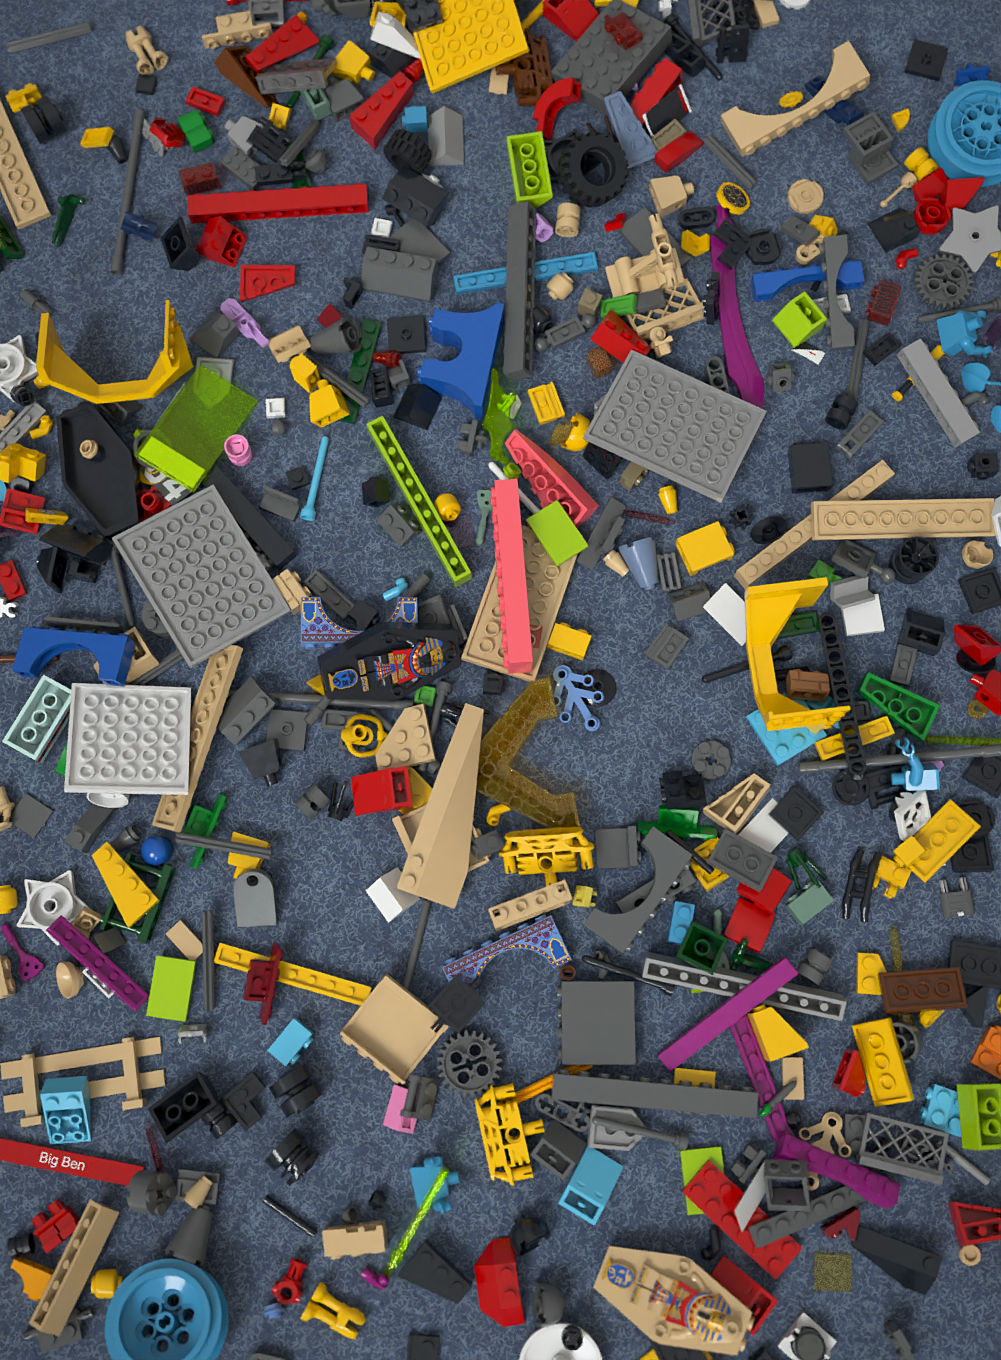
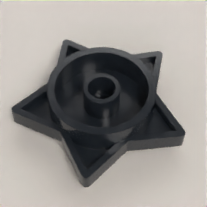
M576 128L557 140H543L550 183H559L560 175H557V168L560 165L557 162L559 157L562 156L561 152L579 136ZM584 154L580 162L582 175L585 176L601 164V161L593 155Z

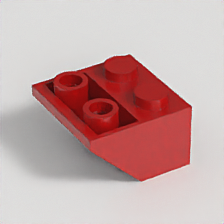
M217 216L208 220L195 250L209 260L234 268L248 236L221 216Z

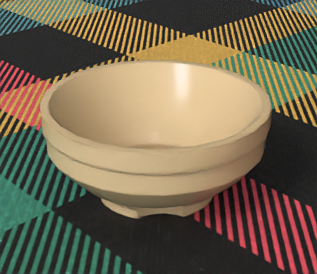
M68 961L57 965L56 979L61 994L65 998L76 996L84 984L82 970Z

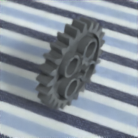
M943 253L941 258L936 254L934 258L929 256L927 261L923 260L913 276L915 277L913 284L916 285L914 291H919L917 297H923L921 303L927 301V307L932 304L934 305V310L939 306L941 311H944L945 307L951 310L953 306L957 309L960 304L963 305L971 295L970 293L973 290L971 286L974 283L973 280H970L973 274H968L970 267H963L966 262L960 264L959 257L953 260L952 254L949 258H946L945 253Z
M465 1030L464 1036L462 1037L458 1033L456 1040L450 1036L451 1044L444 1042L443 1044L447 1049L439 1050L443 1057L437 1058L438 1061L442 1062V1065L437 1066V1069H443V1072L438 1076H445L446 1079L442 1084L449 1083V1091L456 1088L455 1095L463 1091V1098H465L467 1092H470L471 1097L474 1098L477 1091L482 1096V1089L484 1088L488 1091V1084L496 1085L492 1079L500 1078L495 1073L502 1070L500 1066H497V1063L501 1062L502 1059L496 1058L500 1051L493 1050L496 1043L490 1045V1037L486 1040L483 1039L484 1033L477 1037L474 1030L472 1036H469L468 1031ZM474 1044L481 1048V1053L478 1056H473L470 1053V1047ZM454 1052H459L462 1055V1061L458 1064L453 1063L451 1060V1055ZM482 1056L487 1057L486 1060L473 1064V1069L465 1067L453 1072V1068L465 1064L467 1058L473 1061ZM478 1065H487L488 1073L483 1076L478 1074ZM464 1071L469 1074L468 1082L461 1083L459 1081L458 1074Z

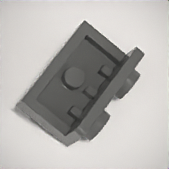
M391 504L377 521L399 547H403L415 534H420L422 530L419 528V523L409 516L407 509L403 505Z

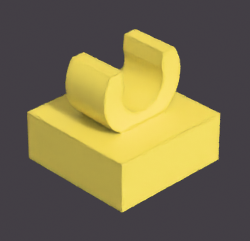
M576 885L572 905L587 908L595 906V903L591 902L592 895L597 896V893L591 887Z

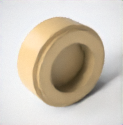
M973 1244L960 1246L958 1250V1256L964 1264L974 1266L980 1261L981 1253L977 1246Z

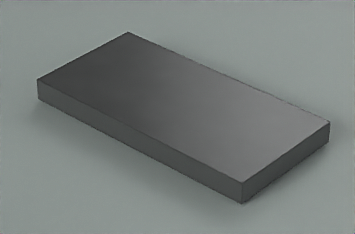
M646 207L624 222L623 228L617 229L641 257L650 255V252L654 249L651 238L653 231L649 221V217L652 214ZM668 233L671 247L676 249L680 267L682 268L691 261V257Z

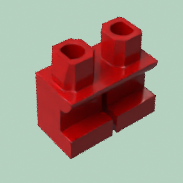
M59 1199L48 1206L53 1215L52 1218L48 1220L46 1215L41 1212L32 1219L37 1229L33 1233L43 1243L42 1247L46 1254L70 1237L80 1221V1218L70 1205L65 1207Z

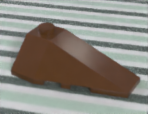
M247 45L226 47L214 62L219 72L265 108L272 107L273 103L278 104L273 93L261 94L256 76L263 72L257 73L245 60V57L251 52Z

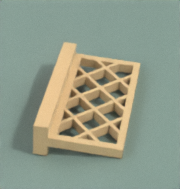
M687 278L684 279V283L679 284V287L686 286V294L678 292L677 289L679 287L674 289V286H672L673 289L671 290L668 288L662 289L663 293L671 294L669 300L665 299L667 305L665 310H651L648 317L639 313L625 315L632 330L644 341L650 339V331L655 327H661L667 333L704 319L703 302L700 303ZM674 296L683 298L682 303L673 302ZM686 299L695 303V305L690 307L684 304ZM669 306L679 308L675 313L668 312ZM653 312L662 315L659 319H653L651 316ZM636 318L645 321V323L636 327Z

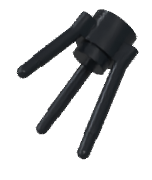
M446 702L440 716L445 718L444 722L456 728L457 723L452 719L456 720L458 716H461L462 712H460V709L463 710L464 706L454 702L452 704ZM484 710V714H490V711Z
M347 781L343 782L337 803L335 802L337 783L333 784L331 802L328 808V817L343 821L344 817L348 818L350 811L354 807V801L351 802L346 810V806L341 805Z

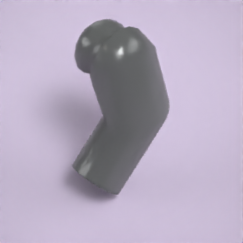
M972 392L960 401L966 407L973 402H979L980 406H984L989 402V399L983 392Z

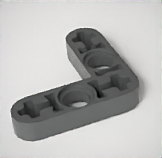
M542 1093L537 1096L535 1104L540 1112L579 1132L589 1128L590 1117L587 1115L584 1118L585 1126L581 1125L579 1128L575 1121L576 1118L580 1119L583 1114L579 1112L580 1108L585 1112L591 1113V1109H587L584 1106V1102H579L576 1109L561 1100L552 1099L549 1094ZM547 1097L548 1103L551 1105L554 1104V1101L558 1103L554 1107L553 1114L549 1113L551 1108L547 1106L544 1109L541 1108L540 1099ZM561 1106L568 1109V1115L565 1118L557 1116V1109Z

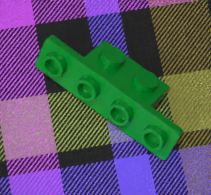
M218 794L211 811L193 804L182 832L212 838L210 835L212 830L218 826L219 813L224 810L227 800H225L226 795ZM192 846L196 849L189 867L197 869L203 862L204 855L202 854L205 848Z
M659 805L657 822L638 821L637 824L638 831L647 836L652 827H655L664 835L670 829L677 836L687 839L691 837L704 840L717 838L715 826L697 825L698 807L667 810V805Z

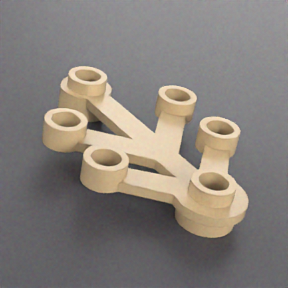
M835 1112L826 1113L821 1123L809 1128L803 1127L799 1131V1136L803 1140H809L811 1135L824 1131L822 1139L810 1144L834 1154V1151L830 1145V1140L833 1134L839 1146V1154L842 1157H848L851 1154V1148L846 1145L840 1131L843 1124L842 1119ZM831 1118L835 1119L836 1125L834 1127H831L828 1124V1120ZM808 1130L809 1137H802L801 1132ZM842 1147H847L849 1149V1153L847 1155H843L841 1153ZM811 1171L809 1172V1178H813L815 1183L813 1186H810V1190H815L819 1185L818 1173Z

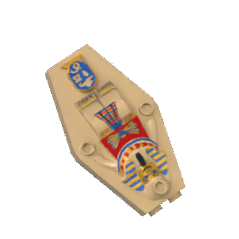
M609 1246L594 1284V1288L651 1340L663 1345L737 1355L738 1351L743 1352L747 1339L743 1338L746 1329L751 1330L755 1319L751 1317L752 1311L695 1261L682 1255Z

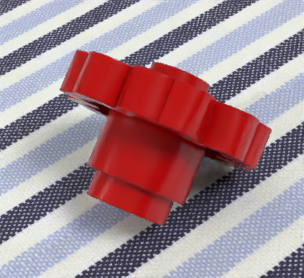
M152 486L150 490H142L141 506L144 510V520L172 506L155 486Z

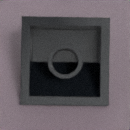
M179 217L161 236V241L170 268L190 271L198 260L182 217Z

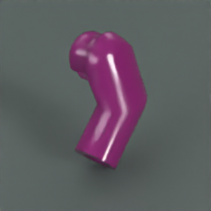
M365 1267L360 1277L380 1290L385 1289L389 1283V1277L386 1274H381L379 1277L367 1267Z

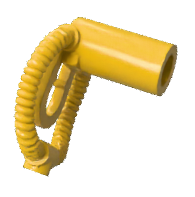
M357 714L348 720L345 729L341 732V738L351 754L359 758L375 756L387 737V733L383 731V724L379 718L366 714ZM356 720H368L377 724L378 745L376 749L368 752H359L353 748L352 744L368 745L373 740V732L369 727L363 725L352 726ZM367 732H368V734H369L368 740H367V741H361V740H363V739L366 737V734H367Z

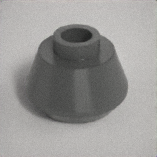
M315 149L309 153L304 159L305 168L314 173L324 171L327 160L323 150Z

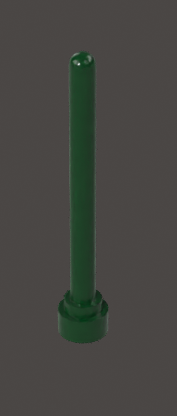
M322 35L319 40V49L312 60H321L325 51L331 50L334 40L330 36ZM300 91L293 92L287 102L288 108L292 109L301 95Z

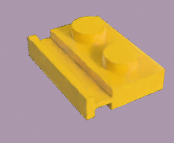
M553 382L527 390L539 425L565 417Z

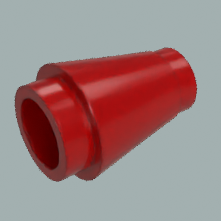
M418 58L404 70V75L412 83L418 82L424 71L421 59Z

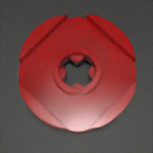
M155 118L149 129L150 133L162 140L161 143L167 148L172 146L181 148L186 141L183 131L173 123L170 125L165 123L166 119Z

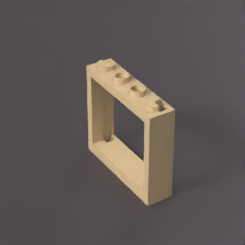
M563 880L488 910L497 932L570 904L572 896L566 881ZM500 912V915L495 917L494 914Z

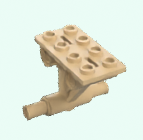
M654 214L649 217L653 231L651 238L654 245L650 255L632 260L630 257H623L616 260L614 265L605 268L613 298L664 288L671 290L673 289L672 286L675 289L680 286L679 284L684 283L676 249L671 247L668 232L663 228L660 214H655V218Z

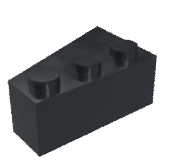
M427 1239L397 1275L456 1304L472 1288V1282Z

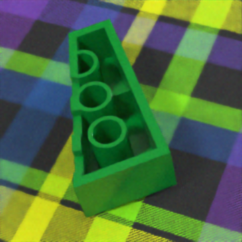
M869 672L863 675L856 690L858 694L868 700V702L898 726L905 729L907 733L919 742L925 740L940 705Z

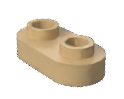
M820 235L808 246L803 244L799 246L795 254L797 262L805 265L821 255L820 248L815 245H820L825 236Z

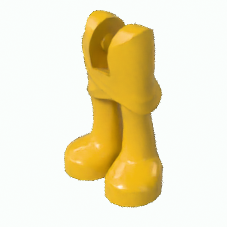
M322 1282L317 1286L300 1318L306 1322L312 1318L320 1319L330 1325L331 1329L354 1340L358 1335V1331L347 1324L348 1320L350 1319L361 1326L366 1321L364 1314L359 1309L351 1308L327 1292V1286ZM316 1302L323 1303L338 1312L337 1316L331 1314Z

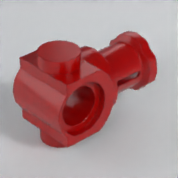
M291 1257V1264L287 1274L282 1276L281 1282L276 1280L272 1289V1293L275 1294L274 1297H277L282 1304H299L304 1292L300 1290L302 1285L300 1279L308 1263ZM284 1287H289L292 1290L293 1294L291 1297H286L283 1294Z

